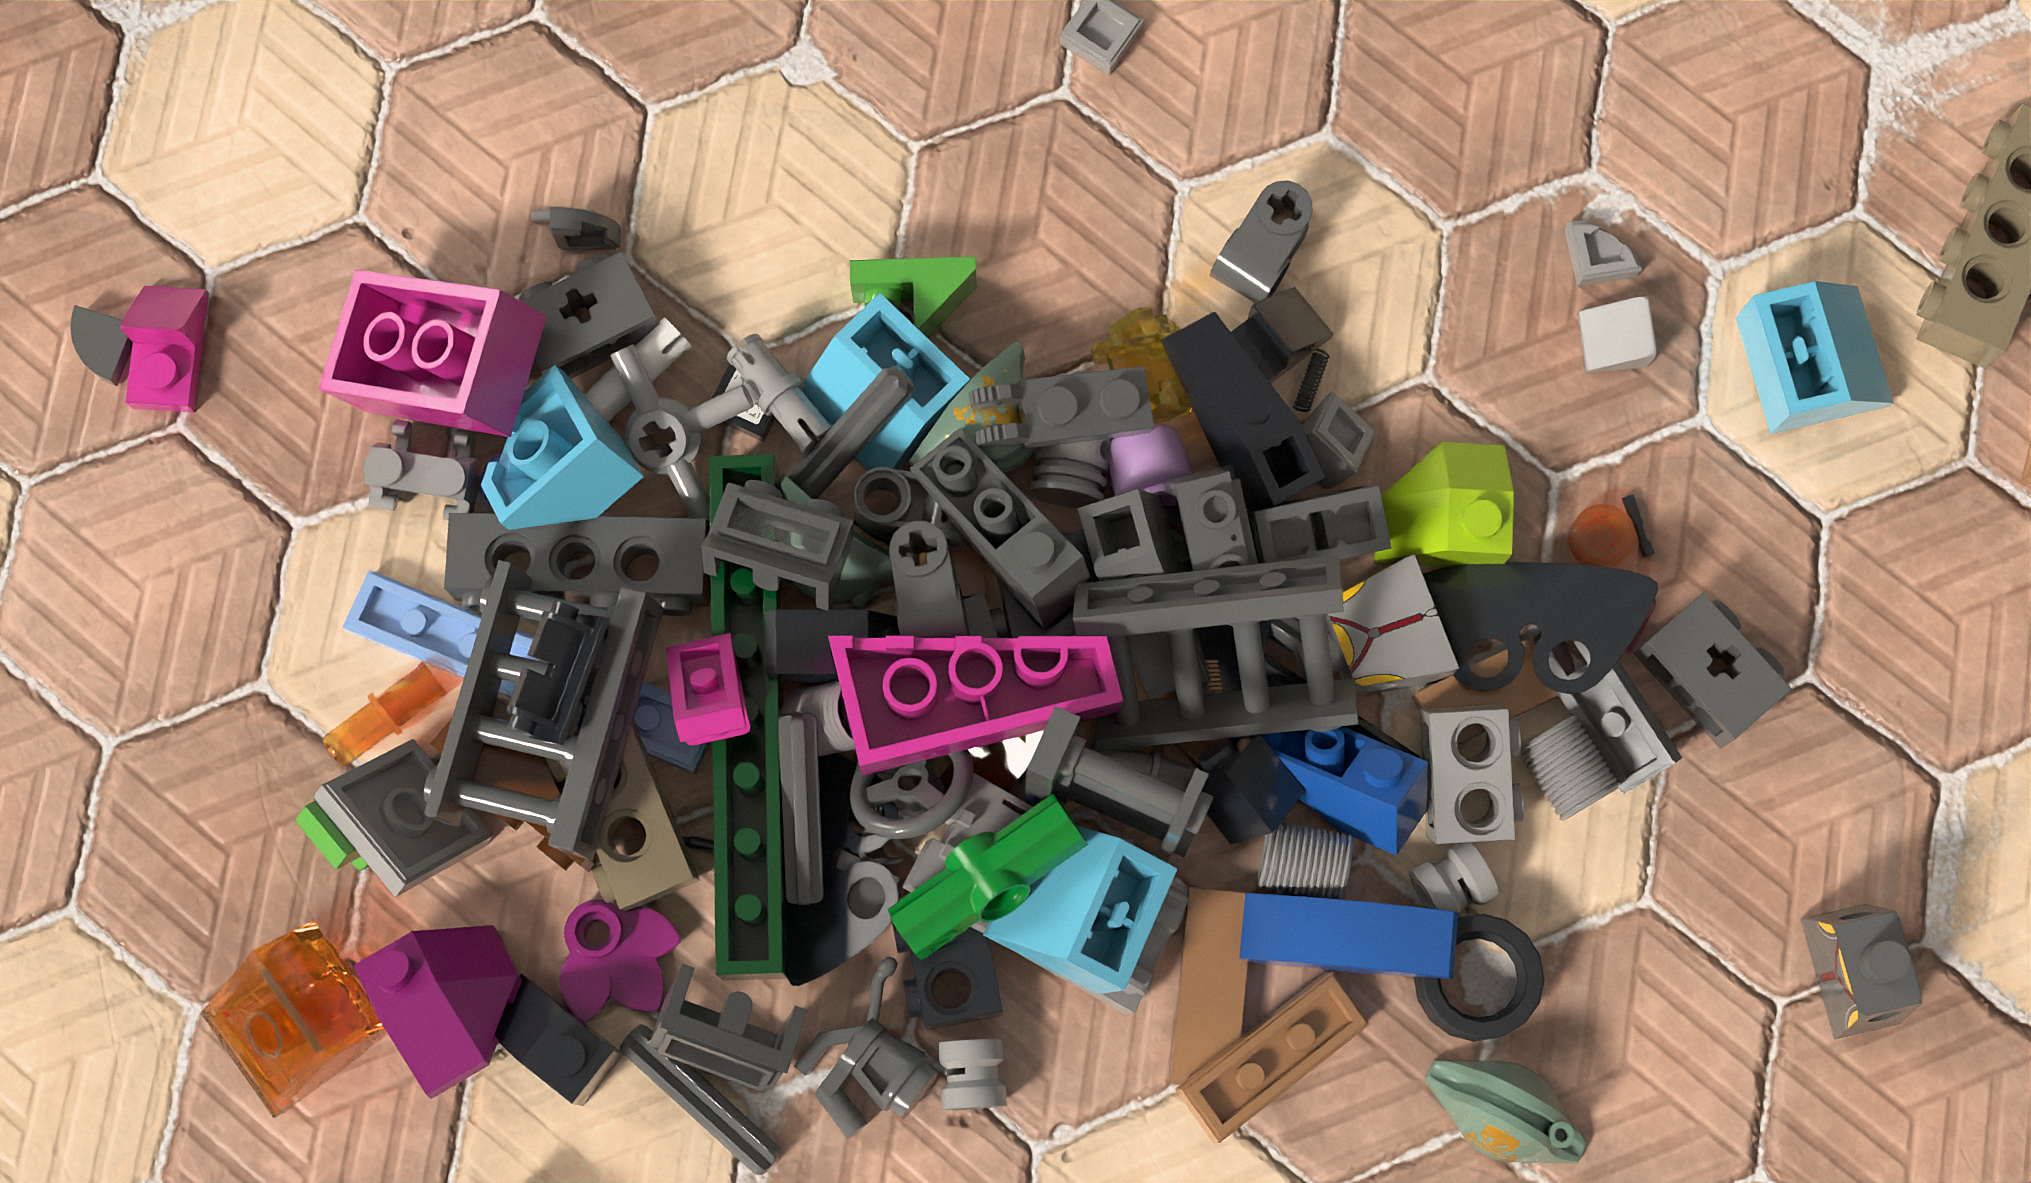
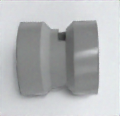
M1471 842L1459 843L1449 848L1446 858L1436 864L1427 861L1409 871L1412 885L1424 908L1454 911L1458 913V918L1464 907L1472 903L1483 905L1499 896L1496 881L1488 865Z
M975 1039L939 1043L940 1064L947 1069V1083L941 1089L942 1110L1007 1106L1006 1086L999 1080L998 1066L1004 1061L1003 1039Z

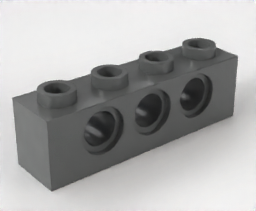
M449 513L444 589L455 601H462V608L480 611L482 589L486 581L490 577H494L498 560L504 561L507 556L515 552H526L531 556L530 566L525 572L532 578L528 592L581 604H590V606L608 610L612 604L616 605L622 587L647 593L664 607L662 615L687 616L692 614L693 607H709L710 575L704 573L701 544L708 536L710 527L706 519L598 516L594 519L508 530L500 524L496 514ZM587 553L595 557L594 568L585 578L571 580L564 576L565 565L572 556ZM652 555L659 559V568L650 579L634 581L627 577L628 567L636 557Z

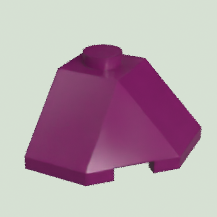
M494 925L411 931L354 964L378 1019L421 1088L430 1099L490 1065L499 1041L494 1035L506 1004L514 1003L522 982L513 960Z

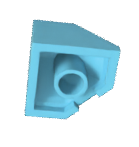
M555 364L524 391L512 435L507 437L499 463H488L481 486L500 524L508 530L597 518L615 501L623 497L644 475L620 435L565 372Z

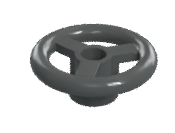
M969 749L948 754L954 765V776L948 790L931 768L934 758L907 764L900 768L893 778L872 786V781L878 772L862 775L859 765L850 788V802L856 819L871 833L889 839L913 838L938 828L958 811L970 791L974 776V766ZM893 801L904 819L883 817L874 808Z

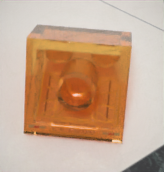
M314 920L254 949L200 1012L273 1118L285 1113L358 1059L385 1030L367 994L342 961L337 948L327 940Z

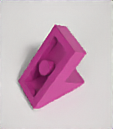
M143 286L122 319L120 330L133 341L125 401L132 409L195 413L209 292L206 289Z
M727 633L666 647L674 722L680 743L686 741L688 745L695 746L750 732V721L731 634Z

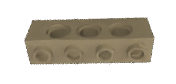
M2024 103L2006 122L1998 119L1991 128L1982 148V154L1990 157L1983 175L1976 173L1972 177L1961 199L1960 207L1968 210L1961 229L1954 227L1950 231L1938 257V261L1946 264L1939 283L1932 281L1929 284L1916 312L1917 316L1924 318L1916 340L1985 369L2007 351L2031 291V106ZM2010 171H2016L2025 176L2030 184V189L2018 186L2013 181ZM1988 224L2002 228L2008 236L2009 244L2001 243L1994 239L1989 231ZM1966 278L1979 281L1986 289L1987 299L1975 296L1969 290Z
M634 718L619 766L621 780L618 787L612 791L596 847V853L601 864L592 867L596 884L605 902L610 903L616 900L619 909L624 911H631L700 881ZM546 758L557 783L565 781L569 771L565 766V762ZM627 820H639L646 831L645 843L637 853L624 856L615 847V831L621 823Z

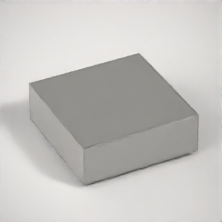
M1084 0L1059 35V44L1110 76L1143 29L1144 20L1113 0Z

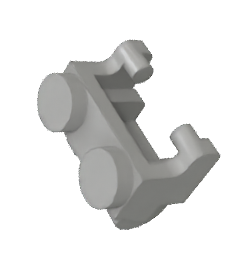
M399 419L395 420L392 427V435H397L394 450L391 449V444L377 442L370 446L369 454L364 461V484L370 486V508L395 511L398 497L388 494L390 488L457 500V506L445 505L443 511L444 520H448L449 513H474L480 477L475 475L478 459L472 458L474 448V435L472 431L458 430L454 438V445H458L456 460L411 453L412 423Z

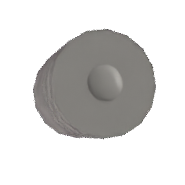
M1113 438L1037 447L1034 464L1037 466L1033 467L1032 479L1034 482L1030 483L1029 494L1049 504L1076 509L1104 500L1102 492H1105L1107 480L1104 477H1107L1109 472V448Z

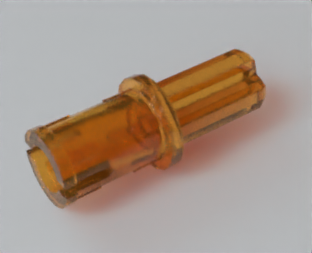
M422 661L418 664L417 668L378 696L373 692L367 695L370 702L325 734L323 737L324 745L339 764L348 766L393 732L400 736L404 733L401 729L402 725L423 711L439 697L445 696L447 692Z

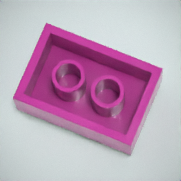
M355 269L318 390L367 413L511 437L547 315L498 289Z

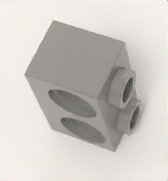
M1498 704L1420 708L1422 760L1428 762L1427 811L1425 813L1426 836L1436 844L1515 840L1514 823L1522 822L1524 818V799L1520 783L1512 784L1511 758H1518L1521 751V737L1517 719H1509V710ZM1470 724H1481L1486 732L1484 749L1474 757H1462L1457 749L1459 733ZM1485 789L1490 800L1487 813L1477 821H1464L1460 812V804L1463 797L1471 790Z

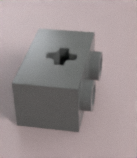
M622 251L611 257L607 254L593 256L582 262L575 269L576 274L554 285L552 282L536 284L519 296L520 301L547 315L534 358L542 375L556 364L572 379L612 359L611 354L632 344L635 347L658 325L657 319ZM586 307L592 319L580 324L574 312L579 308Z
M1702 593L1633 654L1721 749L1738 738L1791 691L1792 688L1784 681L1785 671L1778 660L1761 647L1755 649L1738 631L1741 628V624L1736 615L1721 601H1711ZM1716 657H1719L1726 666L1718 676L1714 677L1709 673L1707 667Z

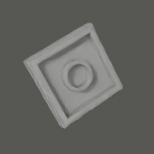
M414 739L322 784L313 796L316 803L394 897L403 894L481 850L494 836L470 807H465L459 828L446 825L424 815L427 805L424 800L425 782L429 772L436 765Z

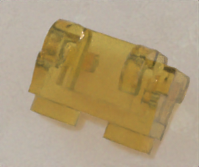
M1140 307L1111 324L1109 327L1112 335L1091 348L1090 352L1093 363L1098 365L1108 364L1110 370L1144 366L1154 423L1171 421L1178 416L1193 413V408L1160 339L1180 329L1177 323L1173 320H1168L1167 314H1154L1152 307Z

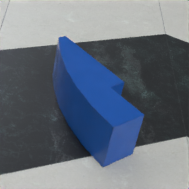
M1245 893L1239 958L1260 965L1321 968L1333 972L1453 979L1458 913L1447 910L1373 902Z

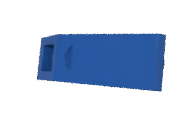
M1343 726L1327 732L1309 729L1260 734L1303 788L1304 792L1299 800L1340 832L1347 835L1351 834L1354 838L1397 856L1427 811L1428 762ZM1231 737L1230 739L1235 740L1241 737Z

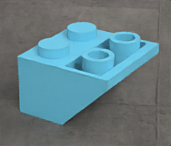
M1813 281L1757 294L1749 300L1735 317L1770 435L1886 408L1894 404L1858 286Z
M881 293L870 301L834 336L803 382L805 384L803 393L828 423L834 425L883 369L894 365L898 366L913 380L914 392L855 456L854 459L866 471L876 467H889L899 470L912 458L951 401L970 381L968 376Z
M1077 826L1088 845L1031 884L1030 894L1024 903L1007 916L993 922H988L983 935L1096 994L1125 991L1177 868L1121 838Z

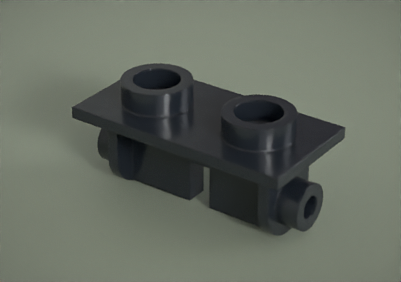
M554 601L550 612L543 611L527 655L548 663L545 675L522 668L511 700L505 711L511 715L507 728L529 735L530 739L563 746L567 734L574 730L580 720L583 709L581 696L590 672L598 666L606 648L604 634L610 619L602 616L578 614V608L559 601Z

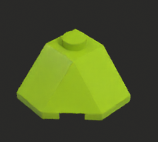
M1441 442L1381 495L1392 549L1374 552L1373 563L1395 564L1406 557L1415 555L1419 566L1454 567L1469 564H1505L1512 555L1514 490L1505 445Z

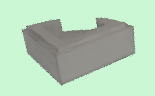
M1573 221L1568 222L1565 226L1564 231L1577 287L1637 277L1642 271L1640 262L1633 249L1627 243L1623 244L1614 235L1600 229L1599 225L1592 222Z

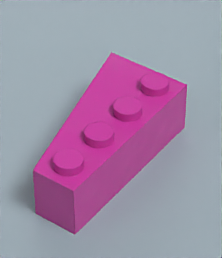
M828 636L862 775L1044 731L1055 706L1080 716L1081 722L1117 713L1123 704L1107 636H1019L1018 638H982V636H955V638H914V636L853 638V636Z

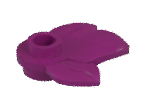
M590 900L577 906L571 912L565 924L564 938L570 954L564 962L559 975L562 994L572 1013L582 1022L587 1023L601 1011L610 997L616 1003L633 1010L657 1011L662 1004L665 983L662 969L656 958L673 950L681 941L673 925L663 915L647 908L623 912L618 906L611 902L606 903L605 900ZM596 921L606 922L610 929L609 938L601 945H592L587 939V930Z

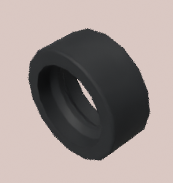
M1487 914L1458 918L1456 946L1463 941L1481 939L1493 942L1507 952L1515 965L1517 983L1514 996L1505 1008L1490 1016L1475 1017L1464 1014L1450 1004L1442 991L1440 978L1413 977L1417 1000L1429 1020L1448 1035L1473 1042L1500 1038L1524 1025L1540 1004L1545 981L1541 956L1529 936L1507 919Z

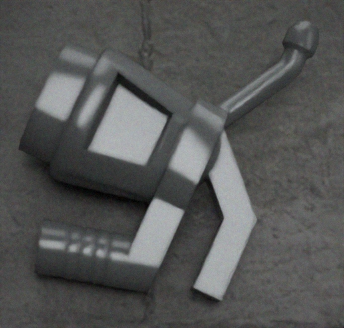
M889 956L878 965L879 969L872 980L867 1023L864 1026L819 1032L794 1065L803 1075H809L830 1046L848 1043V1047L814 1094L847 1140L868 1125V1122L843 1090L852 1076L855 1077L881 1110L888 1111L891 1109L904 1119L917 1106L939 1075V1071L927 1062L928 1056L924 1051L885 1032L887 1028L879 1023L884 982L889 976L894 974L898 965L895 958Z

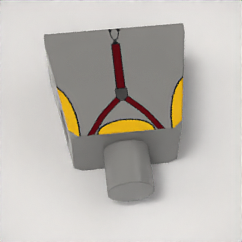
M1415 555L1402 559L1343 592L1344 612L1325 615L1333 672L1339 671L1341 679L1355 678L1356 696L1437 683L1452 676L1459 669ZM1300 643L1294 645V653L1301 674L1307 681L1303 646Z

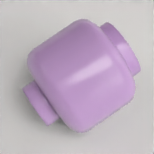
M1154 423L1155 428L1150 433L1113 438L1109 448L1108 478L1114 496L1140 489L1159 495L1162 506H1179L1177 496L1166 493L1163 481L1193 474L1179 432L1166 424Z

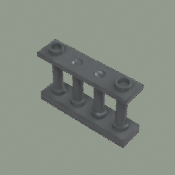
M1339 555L1076 584L1073 612L1076 636H1107L1123 698V704L1119 712L1097 717L1095 736L1097 751L1118 749L1131 752L1152 745L1309 729L1327 732L1338 729L1341 726L1358 725L1355 678L1334 680L1325 615L1329 613L1344 612ZM1295 617L1299 619L1307 683L1268 687L1259 622ZM1228 624L1233 626L1242 690L1203 694L1193 629ZM1164 632L1168 637L1177 697L1139 701L1128 636Z
M498 560L494 577H490L486 581L481 592L480 611L483 615L438 766H434L431 769L425 782L424 800L427 805L424 815L446 825L459 828L465 807H470L547 827V832L550 834L549 846L568 855L593 860L664 607L647 593L622 587L616 605L612 604L608 610L528 592L532 578L512 563ZM554 601L563 602L578 608V614L602 616L610 619L604 634L606 639L604 655L598 668L596 667L590 672L581 696L584 704L587 706L580 731H575L572 736L567 735L563 746L530 739L529 735L507 728L509 721L491 717L502 680L517 683L522 668L545 675L548 663L511 655L510 651L520 617L540 621L543 611L550 612ZM487 743L565 762V766L569 771L562 795H557L554 800L473 781L483 744Z
M1055 706L1027 767L1025 802L1036 806L1052 794L1065 805L1068 799L1162 840V845L1156 856L1158 859L1168 863L1173 853L1185 857L1194 835L1198 834L1214 797L1201 791L1208 773L1196 768L1186 791L1176 788L1086 748L1087 740L1078 736L1081 717Z

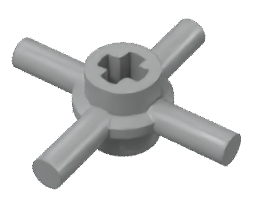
M633 344L611 354L610 356L636 407V410L631 414L627 422L626 440H624L634 460L650 472L669 474L689 517L709 521L710 500L691 462L700 450L702 431L754 407L748 389L742 384L690 409L686 404L676 399L659 398ZM671 426L675 432L676 439L670 443L665 442L657 445L653 440L652 432L659 429V427L660 429H666Z

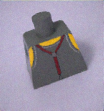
M1861 904L1800 919L1834 1040L1899 1025L1922 1005L1921 990L1901 921L1895 910Z

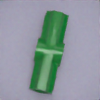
M1052 794L996 834L991 831L982 832L961 842L947 856L945 861L946 868L887 909L891 916L890 919L914 954L923 960L978 921L984 923L993 922L1012 913L1028 898L1031 884L1082 850L1088 843L1060 801Z

